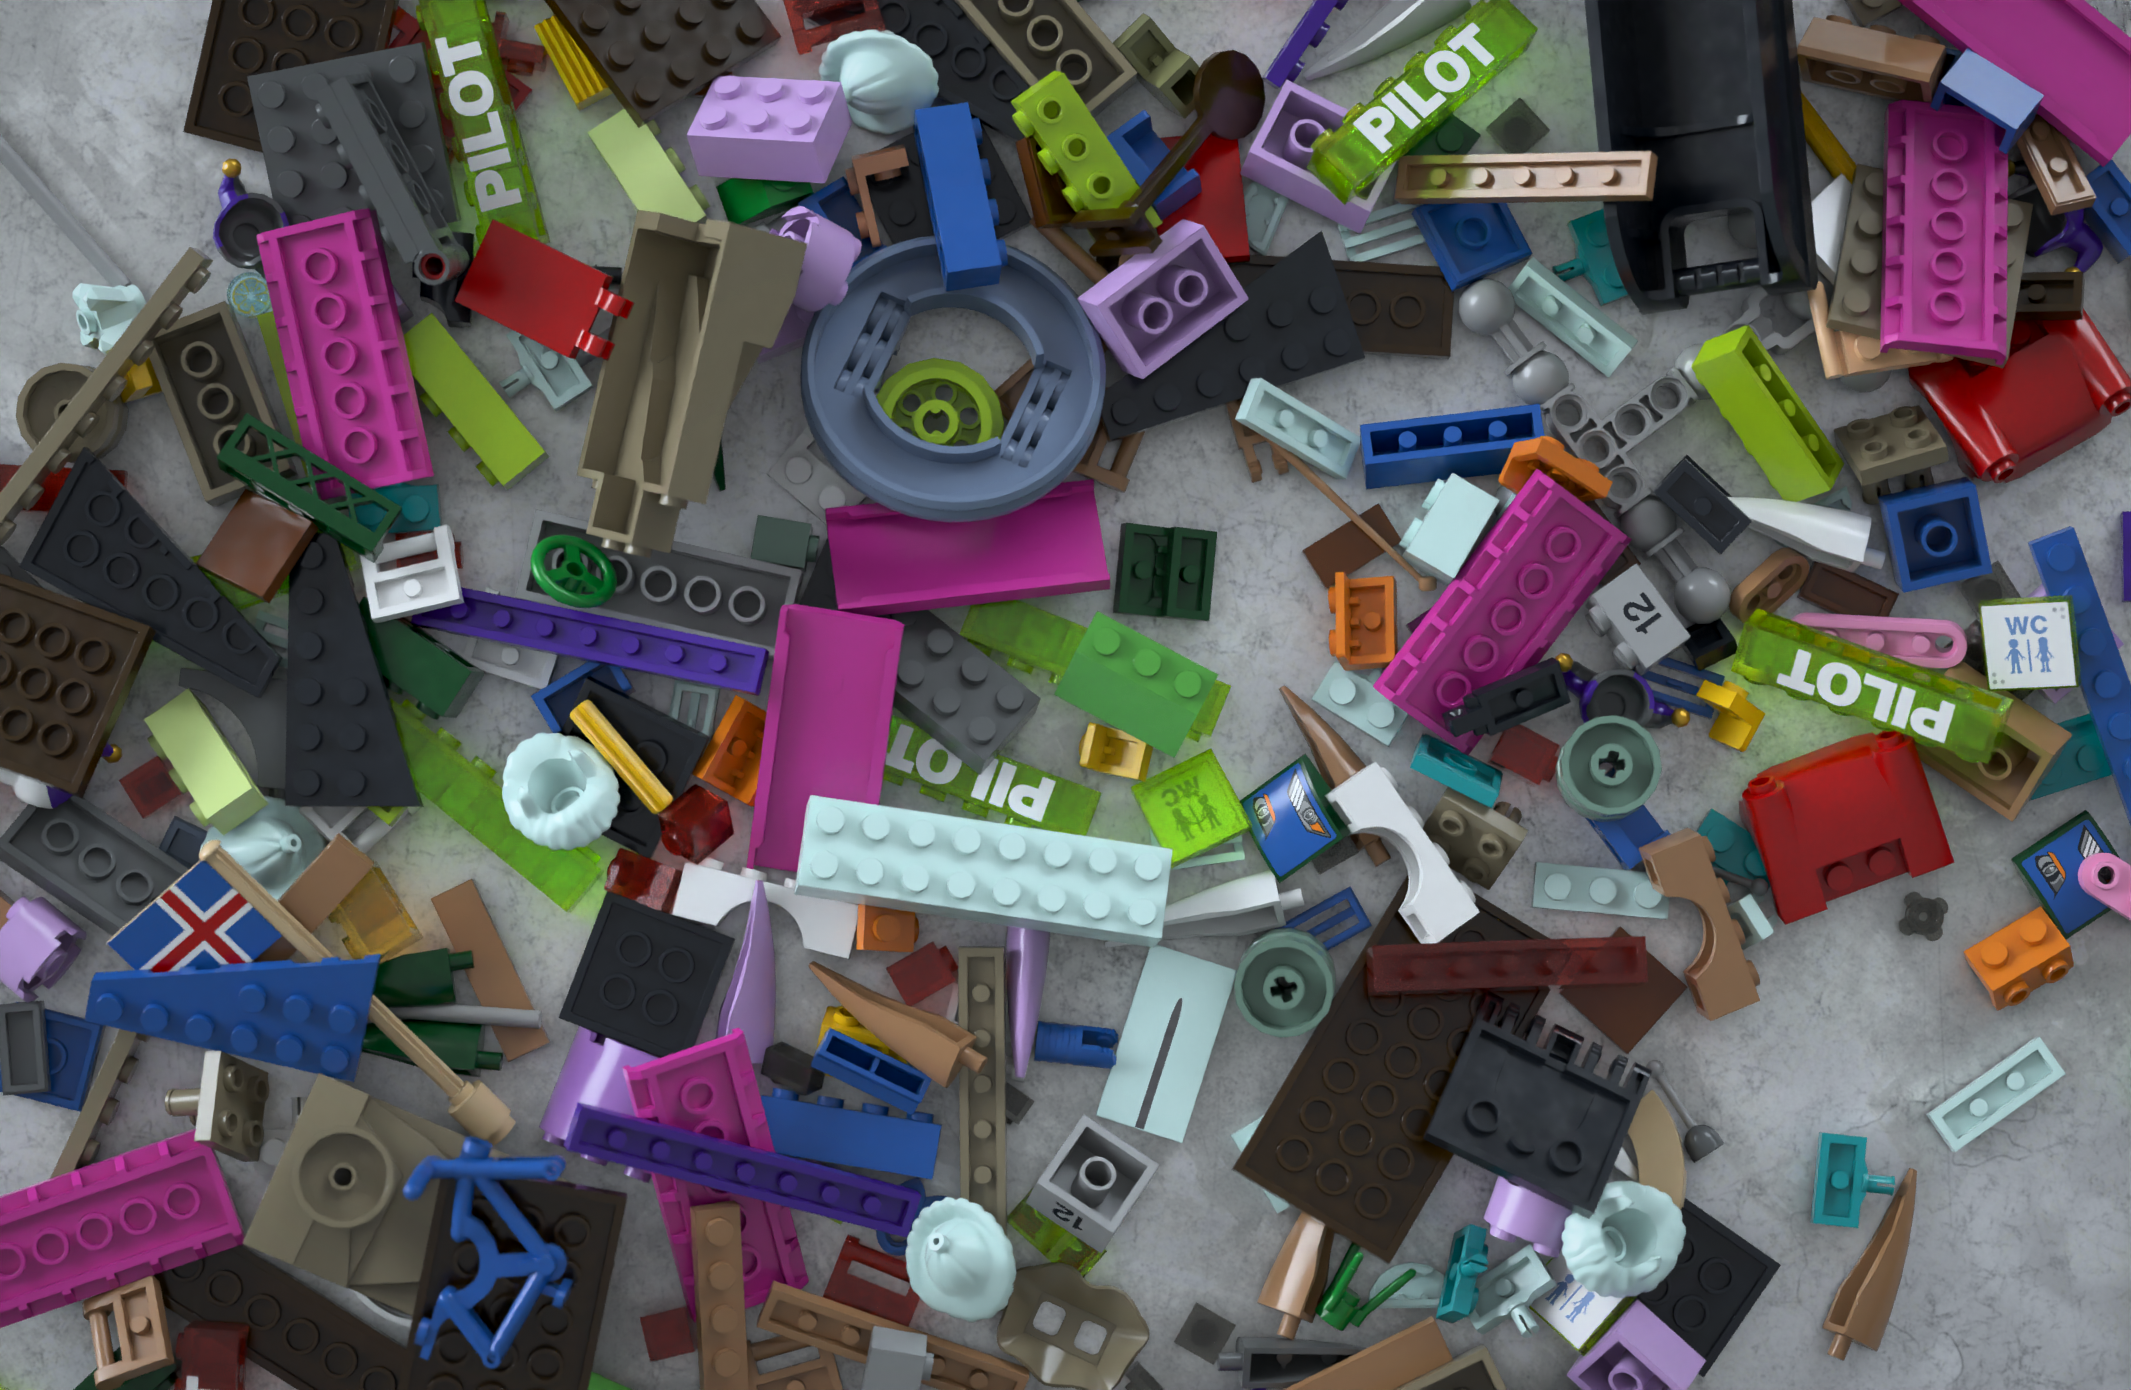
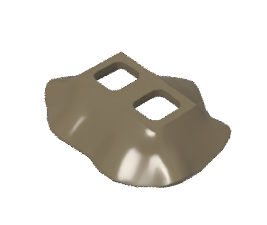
M1046 1263L1037 1266H1026L1016 1270L1013 1292L1009 1297L1008 1304L1003 1309L997 1327L996 1338L997 1344L1003 1352L1022 1363L1045 1386L1080 1390H1113L1120 1383L1136 1356L1149 1341L1150 1333L1146 1321L1126 1292L1115 1286L1091 1285L1077 1269L1065 1263ZM1046 1301L1063 1308L1066 1312L1060 1329L1055 1335L1044 1333L1033 1326V1320L1040 1305ZM1084 1321L1098 1324L1107 1331V1335L1097 1354H1089L1074 1345V1340Z

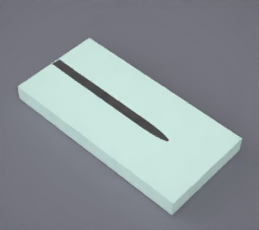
M1160 945L1149 948L1115 1056H1117L1116 1065L1110 1069L1096 1116L1179 1143L1183 1142L1237 970Z

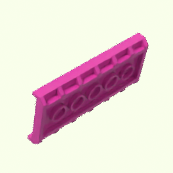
M1898 0L1962 53L1969 48L2043 94L2044 97L2037 114L2103 167L2113 158V155L2130 136L2131 37L2085 0Z
M1899 100L1890 103L1886 108L1884 116L1880 352L1887 353L1889 348L1981 357L1995 359L1996 365H2002L2006 359L2008 153H2003L1999 150L2006 129L1966 106L1944 104L1937 112L1930 107L1931 103Z
M369 208L354 210L257 234L260 255L303 447L371 489L434 476L376 209L373 211ZM311 466L313 476L324 474L323 472ZM336 480L316 484L318 498L322 501L346 496L344 485Z
M1536 469L1373 687L1392 703L1468 756L1483 735L1476 736L1472 730L1455 737L1454 734L1447 731L1442 714L1459 705H1464L1463 697L1471 694V691L1538 664L1632 539L1539 469Z
M1093 479L1062 482L1044 497L1024 508L995 518L972 522H941L916 518L891 510L879 503L825 509L827 537L838 611L876 616L1110 589V574H1108Z
M799 604L782 605L779 614L746 868L753 869L754 866H762L797 872L806 807L810 795L880 805L904 624L893 619Z
M739 1027L732 1029V1034L632 1068L629 1065L622 1067L635 1117L775 1153L744 1032ZM651 1172L689 1317L694 1323H696L691 1206L735 1200L739 1204L745 1309L764 1303L773 1280L797 1289H802L809 1282L789 1207Z
M196 1128L0 1196V1328L243 1243L247 1233H244L214 1149L194 1141Z

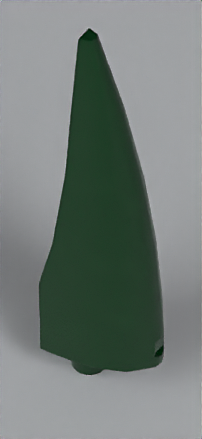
M443 948L405 954L379 963L373 994L387 1008L423 1007L447 1002L456 1003L453 971L474 968L472 950L450 953V949Z
M414 1019L400 1020L456 1075L480 1077L481 1069L501 1071L503 1053L483 1051L485 1025ZM367 1023L362 1053L377 1055L418 1067L374 1023Z

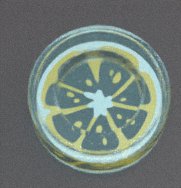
M253 272L242 273L236 276L229 284L227 300L238 315L248 319H255L258 315L267 313L271 309L272 305L267 282L261 275Z

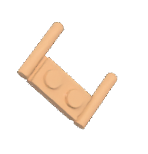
M1818 281L1815 290L1807 291L1825 378L1827 380L1842 376L1850 377L1929 365L1934 362L1943 363L1954 359L1953 356L1940 353L1889 348L1887 353L1880 352L1879 339L1840 330L1834 332V329L1826 327L1829 305L1824 284Z

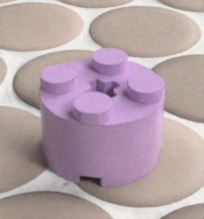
M803 206L794 207L781 217L787 220L781 230L777 231L772 228L769 232L807 243L796 295L792 304L806 312L819 311L828 304L836 306L844 299L847 293L848 283L846 279L853 262L861 252V241L853 237L850 231Z
M26 897L18 899L7 912L6 918L9 921L0 930V981L25 1002H31L38 998L33 991L42 984L47 989H50L57 983L81 951L75 945L77 938L86 939V932L44 897H38L32 901H29Z
M1498 1175L1483 1218L1490 1223L1489 1227L1491 1229L1489 1233L1491 1235L1515 1243L1518 1236L1534 1243L1533 1250L1558 1258L1563 1247L1562 1233L1565 1230V1220L1571 1215L1572 1211Z

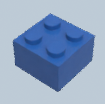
M1967 477L1878 496L1894 581L1904 593L1993 573L1976 485Z

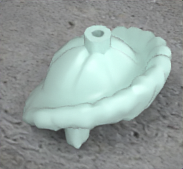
M853 31L850 34L841 35L836 41H832L827 46V50L822 54V63L819 66L821 81L841 82L851 120L860 128H866L871 132L894 135L896 132L908 129L914 124L915 110L930 108L938 95L939 88L937 83L939 75L933 67L930 56L923 52L916 44L909 43L905 38L895 35L892 31Z
M538 733L531 739L521 741L516 750L509 754L503 774L502 798L510 823L515 829L521 831L527 839L540 846H548L551 850L565 849L569 851L575 847L588 846L591 841L597 840L603 832L611 827L612 819L617 815V806L620 802L618 780L615 777L613 767L593 745L575 736H564L561 733Z
M264 796L268 805L224 836L214 826L209 828L201 848L211 840L221 841L220 846L272 897L278 900L325 849L327 840L299 813V809L302 806H285V799Z
M1633 1181L1607 1183L1595 1213L1590 1219L1572 1211L1571 1215L1565 1220V1230L1562 1233V1254L1567 1261V1267L1572 1271L1577 1282L1584 1284L1587 1290L1596 1292L1602 1297L1624 1298L1626 1296H1637L1642 1292H1649L1655 1289L1658 1283L1662 1282L1673 1270L1678 1255L1682 1251L1683 1239L1686 1235V1227L1682 1222V1212L1667 1193L1661 1192L1652 1186H1643Z
M946 1197L942 1201L933 1202L930 1207L923 1208L919 1217L913 1221L912 1230L906 1238L908 1243L905 1253L907 1260L906 1270L910 1277L912 1290L933 1310L947 1313L953 1318L975 1322L980 1319L994 1317L999 1310L1004 1309L1008 1304L1016 1278L1013 1247L1010 1240L1004 1234L1002 1226L996 1222L991 1213L985 1212L981 1205L970 1203L968 1199L964 1198L955 1200L951 1197Z

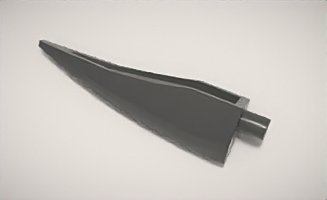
M1238 1337L1236 1340V1353H1218L1217 1367L1218 1371H1238L1241 1388H1288L1366 1348L1316 1340Z

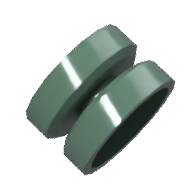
M1617 715L1596 717L1580 725L1561 748L1555 766L1557 788L1566 804L1582 817L1598 822L1621 820L1638 811L1657 789L1662 772L1660 750L1651 734L1636 721ZM1609 763L1614 767L1615 774L1612 778L1605 776L1606 769H1599L1600 764Z
M1291 927L1271 929L1256 937L1242 954L1234 982L1236 1004L1245 1020L1260 1032L1279 1038L1300 1036L1317 1027L1329 1012L1336 985L1334 960L1326 946L1308 932ZM1284 976L1287 983H1294L1289 987H1284L1279 984L1278 978Z

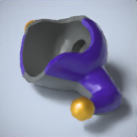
M228 159L222 165L224 176L218 190L222 209L214 223L213 239L217 251L227 262L238 268L255 269L266 279L256 235L287 227L289 223L285 211L277 201L265 194L246 192L245 186L238 176L241 173V163L236 159Z
M2008 159V178L2016 174L2025 176L2029 180L2028 185L2008 196L2009 199L2033 204L2025 253L2036 258L2060 247H2068L2077 252L2078 255L2074 266L2068 267L2064 272L2085 273L2100 258L2103 244L2094 231L2083 222L2084 208L2051 216L2025 160L2013 162Z
M1560 653L1555 657L1559 661L1567 689L1580 699L1579 709L1584 723L1596 717L1612 715L1634 720L1646 728H1663L1670 724H1674L1679 728L1687 726L1690 721L1689 712L1684 708L1673 710L1665 703L1654 700L1651 687L1636 672L1618 668L1596 673L1579 662L1573 661L1569 654Z

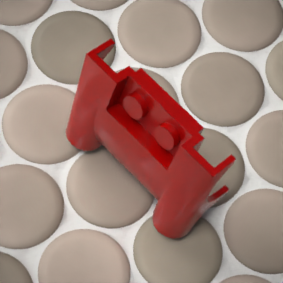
M2084 308L2082 320L2014 321L2008 361L2004 368L1957 357L1943 363L1934 362L1929 365L1908 368L1910 384L1929 402L1938 415L1953 443L1959 468L1972 481L1978 478L1984 482L1994 481V483H2001L2004 481L2005 484L2021 478L2098 434L2111 423L2112 417L2123 414L2131 407V379Z
M1898 728L1888 729L1877 735L1873 732L1856 735L1774 765L1757 774L1758 777L1748 783V788L1742 793L1743 800L1739 801L1741 821L1751 835L1759 852L1770 883L1775 912L1785 925L1827 910L1826 902L1890 878L1904 873H1908L1914 878L1955 863L1913 735L1902 733V730Z

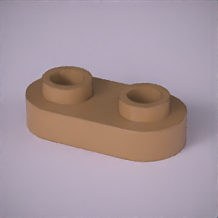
M1789 547L1781 548L1772 553L1734 588L1729 603V610L1732 615L1748 626L1758 625L1765 621L1805 583L1809 574L1808 561L1797 551Z

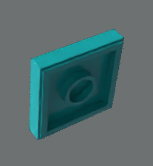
M1426 733L1421 735L1415 747L1410 768L1490 808L1493 807L1499 795L1503 777L1501 770L1470 755L1467 756L1458 749Z

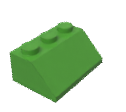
M1097 611L1054 695L1175 758L1218 674Z

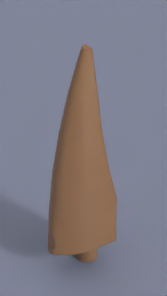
M1285 685L1279 688L1310 747L1321 776L1331 790L1361 769L1367 767L1342 737L1309 705ZM1368 833L1347 836L1356 853L1366 849L1375 867L1391 859L1381 841L1382 837Z
M815 961L810 962L809 968L865 1028L887 1047L943 1087L948 1088L963 1065L978 1074L983 1070L988 1058L972 1049L977 1039L975 1035L941 1015L901 1003L874 992Z
M1909 1168L1877 1231L1854 1268L1839 1286L1822 1328L1835 1334L1827 1354L1836 1359L1845 1360L1852 1342L1870 1350L1878 1351L1892 1312L1908 1251L1915 1206L1917 1171L1915 1169Z
M1304 1213L1300 1214L1288 1234L1257 1301L1259 1304L1284 1313L1277 1334L1294 1340L1301 1320L1313 1323L1316 1314L1314 1309L1321 1301L1328 1282L1330 1254L1335 1232Z

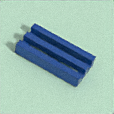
M1669 657L1658 664L1659 666L1707 680L1719 686H1722L1725 678L1724 675L1705 669L1698 671L1693 665ZM1651 671L1641 676L1645 680L1694 696L1697 695L1700 687ZM1652 690L1654 700L1665 703L1667 706L1676 709L1684 708L1691 714L1709 720L1712 718L1714 708L1707 703L1704 707Z
M1350 886L1286 921L1287 926L1275 929L1294 928L1347 899L1351 907L1306 932L1315 937L1356 915L1359 923L1323 942L1327 950L1368 929L1372 924Z

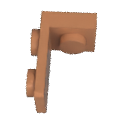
M904 144L851 156L853 167L845 169L851 195L860 194L864 211L855 213L861 239L870 237L873 248L881 246V241L865 176L874 174L875 181H880L902 175L900 168L909 166Z

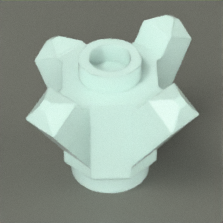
M80 283L74 289L72 298L80 309L76 312V318L82 330L80 332L82 345L92 349L98 348L105 354L109 353L146 304L144 296L137 286L132 284L127 287L121 285L107 287Z

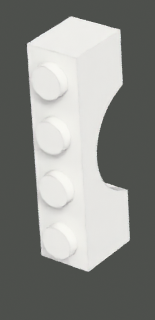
M1374 762L1326 794L1325 797L1351 833L1348 835L1359 833L1374 834L1386 839L1397 848L1406 863L1409 876L1407 894L1398 911L1421 944L1438 943L1480 912L1474 904L1476 901L1474 893L1464 881L1458 880L1448 866L1450 861L1443 848L1435 842L1432 843L1422 829L1424 823L1419 813L1412 806H1406L1396 791L1398 790V785L1393 775L1387 769L1380 768L1377 762Z
M701 856L697 857L696 864L685 862L672 915L719 927L727 915L734 909L752 901L756 880H761L764 884L767 902L783 907L797 921L802 933L804 948L850 959L857 933L858 905L849 902L794 895L796 880L785 878L784 886L766 882L768 873L745 867L741 868L740 875L722 871L724 862Z

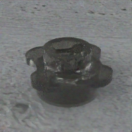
M1918 892L1907 894L1904 898L1906 906L1905 915L1898 924L1901 933L1906 936L1914 933L1923 935L1928 941L1940 939L1943 935L1941 926L1944 921V914L1948 911L1947 902L1940 897L1935 899L1923 898ZM1922 912H1925L1927 914V919L1925 921H1922L1919 918V915Z

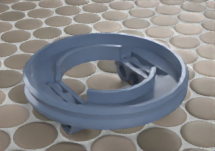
M926 236L899 242L879 250L852 267L846 279L848 290L844 299L836 306L828 304L814 313L807 329L801 359L800 383L804 414L809 429L827 461L856 490L871 500L908 516L941 522H972L1006 515L1032 504L1056 488L1082 460L1093 441L1103 408L1106 365L1099 333L1078 302L1077 298L1079 296L1062 277L1033 256L1015 247L1006 245L1008 266L1001 267L999 284L946 292L935 237ZM938 308L974 310L1004 324L1023 343L1031 357L1034 371L1000 440L998 437L982 443L967 446L938 445L910 435L896 425L884 412L875 397L874 391L879 392L892 355L897 356L900 350L901 340L907 330L911 316Z

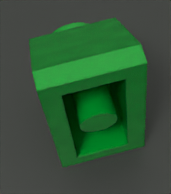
M731 178L716 186L728 222L742 226L787 211L795 205L798 207L799 202L814 194L810 182Z

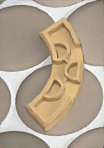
M1652 1089L1641 1099L1628 1130L1638 1160V1183L1643 1186H1652L1661 1192L1667 1193L1672 1198L1673 1203L1681 1210L1684 1207L1687 1180L1684 1153L1681 1145L1682 1141L1667 1107Z

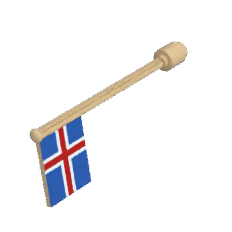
M219 840L207 842L200 850V860L113 935L107 943L134 970L150 969L153 973L178 971L180 967L197 966L198 970L220 969L222 964L251 963L281 936H284L311 963L321 962L323 958L334 957L220 846L221 841ZM373 994L369 1019L449 1096L448 1101L451 1105L448 1113L472 1137L491 1143L492 1147L498 1144L515 1125V1120L510 1116L511 1110L481 1080H476L471 1084L467 1080L463 1082Z

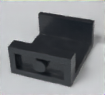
M1688 455L1670 471L1654 490V493L1720 555L1752 522L1728 498L1732 496Z

